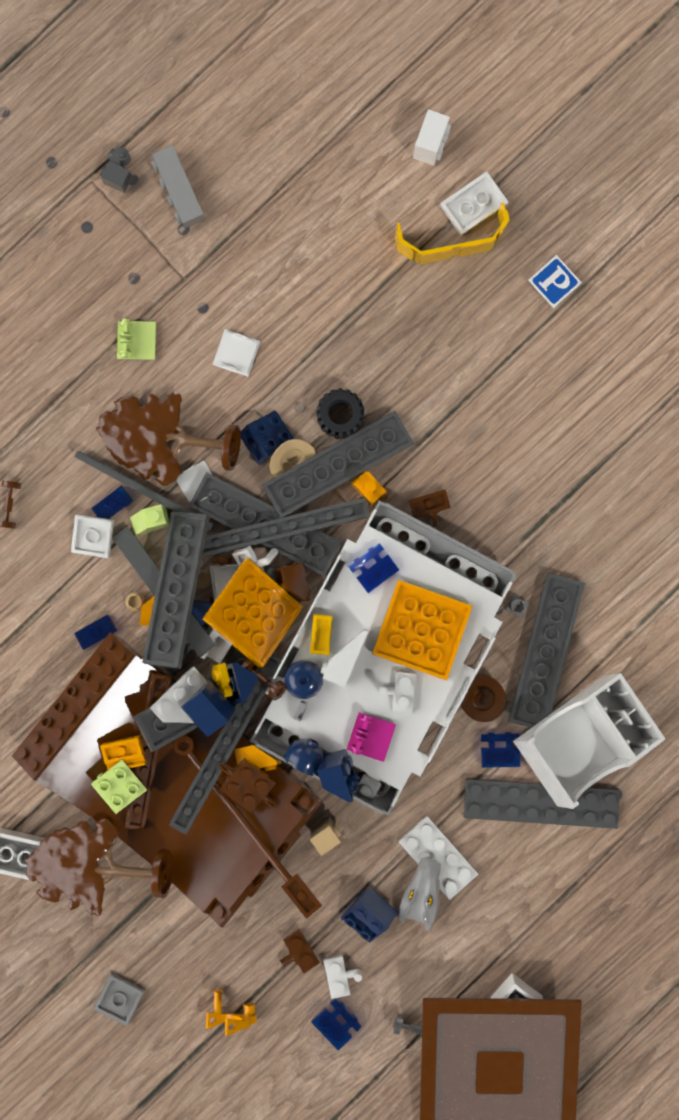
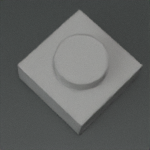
M364 774L357 786L356 793L372 801L382 783Z

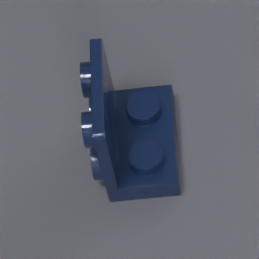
M273 411L247 424L241 431V439L258 465L265 463L281 444L294 439L277 411Z

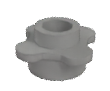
M517 595L512 596V601L506 608L507 612L514 613L518 618L524 616L529 602L519 599Z

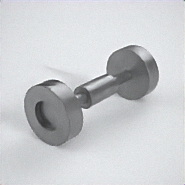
M396 1015L393 1034L399 1035L401 1027L410 1029V1032L422 1034V1026L403 1024V1015Z

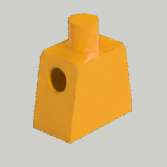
M368 471L363 472L350 483L363 498H366V501L373 509H375L378 501L384 502L389 497L387 491Z

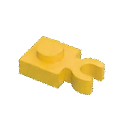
M226 663L212 666V678L219 685V691L224 697L232 696V690L228 683L230 679Z

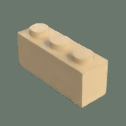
M330 816L313 827L310 833V841L321 856L341 843L342 827L336 819L332 820Z

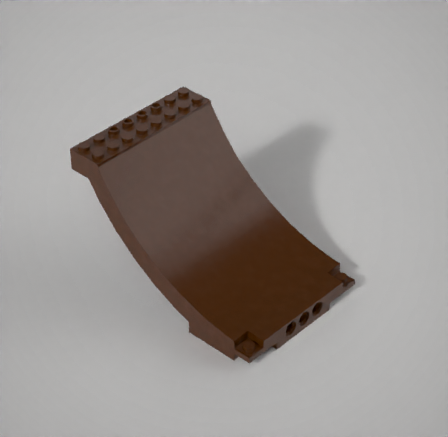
M110 632L14 752L12 757L33 780L61 796L95 821H99L102 818L108 819L119 832L118 838L151 865L160 849L170 850L174 862L172 884L203 913L208 914L223 928L245 899L254 896L275 868L213 788L187 835L169 826L199 772L187 755L183 756L176 753L174 750L175 740L159 748L145 830L125 828L128 805L115 814L91 785L100 773L107 772V766L105 765L100 745L141 735L133 716L145 710L151 672L166 674L157 666L142 664L143 656L137 653L122 638ZM171 678L170 687L177 682L173 678ZM224 725L208 737L198 727L185 734V736L192 738L194 741L193 751L202 763H204ZM243 733L235 749L256 744L252 743L251 739ZM187 742L182 743L181 747L183 750L188 748ZM234 750L226 763L231 768L237 766ZM282 763L277 764L276 769L269 771L260 768L276 781V784L268 793V796L276 801L272 808L262 801L249 813L233 801L279 861L284 858L301 836L298 832L322 803ZM223 771L217 779L220 785L226 780L227 774Z

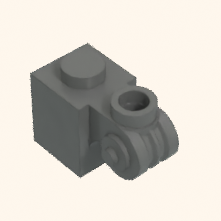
M124 147L112 148L108 157L110 161H108L106 166H103L100 176L105 185L125 193L133 176L130 170L122 167V165H128L131 157L128 150Z

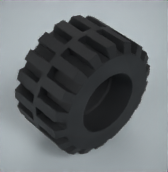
M343 388L330 390L328 394L325 393L324 397L319 400L316 414L321 430L326 432L328 436H333L336 439H345L359 431L364 421L365 410L362 400L357 397L358 395L351 393V390H343ZM340 403L349 406L352 411L350 421L345 424H336L331 421L329 411L332 406Z

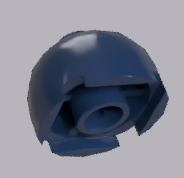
M299 660L291 664L284 678L287 691L298 699L314 697L323 686V674L320 673L321 668L310 660Z
M311 738L308 740L301 739L291 743L284 754V759L287 763L289 760L293 762V768L310 776H313L315 772L317 776V769L324 760V753L316 740Z

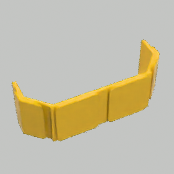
M501 202L497 212L500 227L493 237L420 251L403 239L400 223H397L395 232L397 251L408 259L415 260L416 264H427L447 260L453 256L459 255V257L490 251L493 249L495 242L497 243L509 223L508 210H506L504 202Z

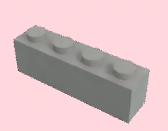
M173 145L153 153L154 161L151 164L155 173L160 172L162 178L159 179L163 190H168L169 195L166 197L170 206H175L177 212L174 215L178 224L182 223L184 229L204 221L203 212Z

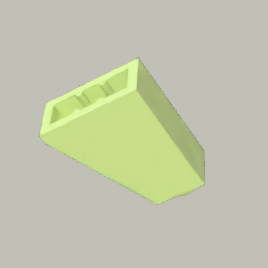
M160 504L142 509L131 516L130 520L134 535L137 536L169 527L170 516L167 507Z

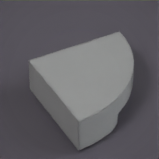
M300 701L293 719L299 722L302 720L307 703Z

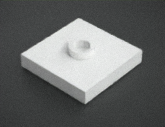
M76 514L71 552L109 558L114 520Z

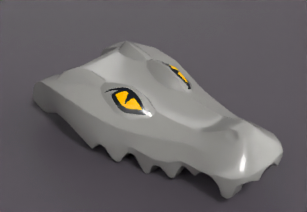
M421 858L417 871L405 890L400 904L399 921L405 923L406 919L409 918L424 923V930L431 931L440 906L439 875L441 864L436 860Z

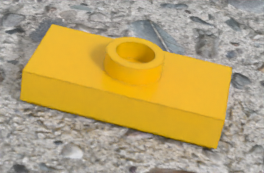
M313 614L310 654H330L333 616Z

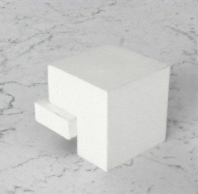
M209 625L206 632L216 646L201 658L206 659L209 657L221 664L233 645Z

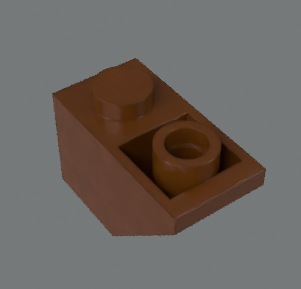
M303 563L274 568L277 584L299 602L310 601L309 596L311 592L306 582L307 572Z

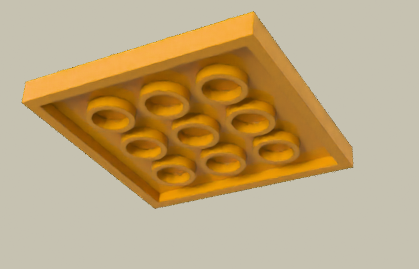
M246 558L208 610L203 620L248 659L253 661L255 665L263 668L303 606L249 558Z
M398 580L372 655L447 681L473 606Z

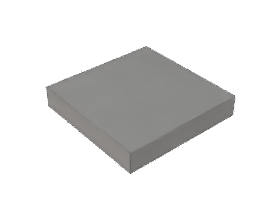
M111 972L93 1009L128 1026L146 989Z

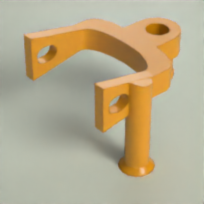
M212 990L214 992V1013L206 1012V1029L225 1022V1035L228 1036L240 1030L250 1028L251 1024L257 1023L256 1004H243V1014H221L222 992L224 990ZM214 1017V1021L210 1022V1018ZM230 1024H233L232 1029H229Z

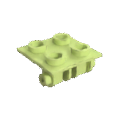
M130 319L118 321L117 359L155 360L156 322L130 321Z
M123 760L107 772L100 773L96 777L97 779L91 783L115 814L147 791V788Z

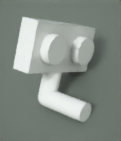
M251 546L235 550L232 555L239 566L244 559L249 558L265 572L262 566L269 565L278 554V550L272 548L265 558L258 559Z
M396 671L395 687H379L381 695H394L392 711L412 713L416 673Z
M343 955L324 958L331 999L350 995L348 979L354 977L356 982H360L362 980V971L359 968L346 971Z

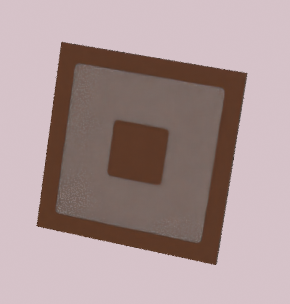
M423 998L420 1120H576L581 999Z

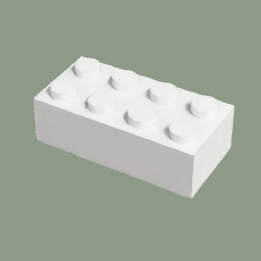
M0 828V874L29 880L25 875L27 868L25 859L34 852L45 838Z

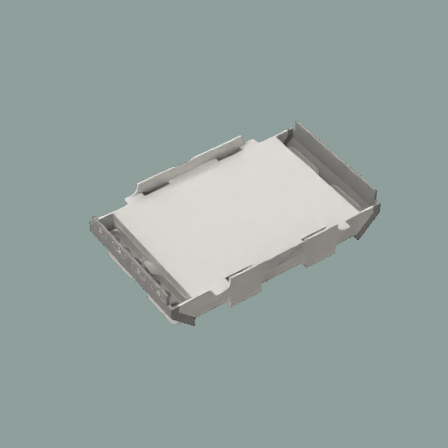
M378 501L357 543L347 539L271 681L272 684L277 681L284 683L285 676L283 675L298 648L299 650L291 664L299 660H310L322 669L325 661L329 662L334 654L363 629L367 630V636L345 688L323 679V686L320 692L309 699H298L292 696L286 689L281 698L278 700L272 699L250 741L256 744V747L286 762L284 754L291 745L289 737L292 735L298 736L300 740H308L309 738L316 740L324 754L347 749L358 712L396 724L384 762L346 750L347 754L352 757L354 773L358 775L360 772H365L369 777L382 781L385 784L382 790L377 791L372 801L358 793H355L353 799L380 814L384 813L389 816L411 772L421 776L426 765L430 763L494 643L495 636L502 624V621L494 618L517 574L502 564L388 503L385 504ZM385 522L392 526V530L389 533L381 530V525ZM404 531L408 534L409 538L406 542H401L398 539L399 532ZM421 540L425 543L423 551H418L415 548L416 541ZM452 558L457 559L459 562L457 569H452L449 566V561ZM343 563H345V565L343 566V568H342V570H341V572H340L338 578L336 579V581H335V583H334V585H333L331 591H329V589H330L332 583L334 582V580H335V578H336V576H337L339 570L341 569ZM469 567L476 571L474 578H469L466 575V570ZM487 576L493 581L489 588L483 584V579ZM398 580L473 606L447 681L372 655ZM313 614L333 616L329 655L310 654ZM478 635L487 640L471 668L464 664V661ZM396 671L416 673L412 713L392 711L394 695H381L379 693V687L381 686L395 687ZM268 686V688H267V690H266V692H265L266 694H268V692H269V689H270L269 686ZM300 701L307 703V708L302 720L299 722L293 718ZM432 721L441 726L427 753L418 748ZM280 726L283 733L280 736L274 735L272 732L273 727ZM289 760L288 764L293 766L294 763ZM314 772L312 777L320 781L319 775L316 776Z

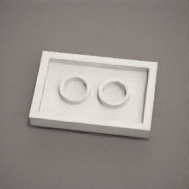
M486 171L441 202L440 207L458 233L463 236L495 214L501 202H504L505 206L509 202Z

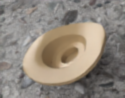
M292 439L284 442L275 450L271 457L269 468L272 476L275 478L316 455L315 449L310 443L301 439Z

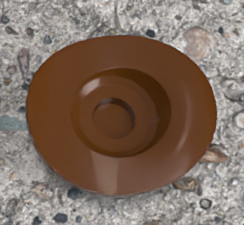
M476 674L461 703V707L473 720L490 722L499 717L504 711L506 694L497 680L485 674Z

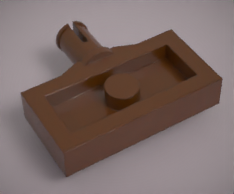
M446 490L408 500L413 517H430L432 527L440 525L437 514L442 510L451 508Z
M300 929L283 939L289 950V955L280 959L283 967L294 961L299 965L302 972L306 973L320 963Z

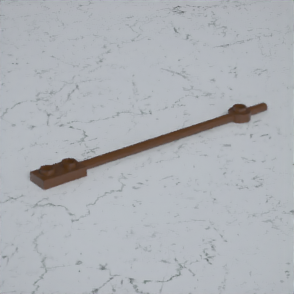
M185 735L177 738L174 742V750L179 755H187L199 771L203 763L193 751L194 741ZM183 742L188 743V748L185 750L181 747ZM216 781L213 790L286 883L281 886L303 916L306 919L322 907L320 901L298 873L293 877L289 874L231 798L219 790L220 784Z

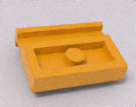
M140 735L100 745L107 771L121 760L129 768L143 766L147 763Z

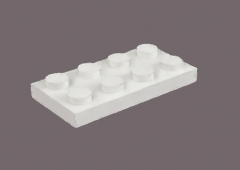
M427 815L398 840L417 864H419L421 858L436 860L441 864L439 875L440 890L449 900L478 875V872Z

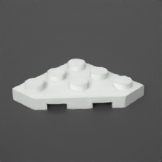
M194 666L191 667L150 709L163 723H194L181 709V706L207 680Z

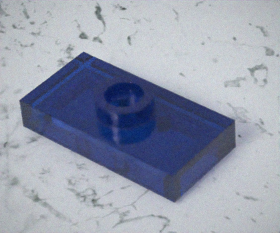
M121 485L91 509L97 517L111 519L134 500Z
M109 614L75 632L74 635L82 649L85 650L106 638L110 632L115 633L118 630Z

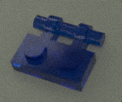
M380 543L374 548L370 547L366 554L360 558L357 557L353 560L354 563L348 566L352 573L357 569L361 570L362 574L357 577V580L367 593H370L399 571V568L388 554L382 559L378 555L384 550ZM374 558L377 563L367 569L364 564Z
M494 732L480 734V741L488 742V747L481 748V767H520V751L517 747H512V741L520 737L519 734H512V732H505V734H494ZM505 741L506 747H495V742Z
M334 998L330 1001L334 1010L330 1012L324 1007L311 1020V1023L337 1050H340L352 1038V1034L348 1030L353 1027L357 1032L362 1026L357 1021V1017L354 1014L351 1015L345 1009L346 1006ZM339 1014L346 1020L343 1025L336 1018Z

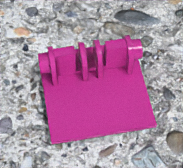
M358 712L346 750L384 762L396 724Z

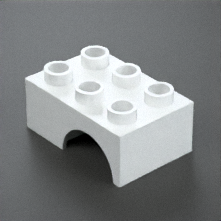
M621 673L603 675L513 742L558 807L574 809L579 805L577 802L578 798L591 785L618 769L631 766L663 742L665 737Z

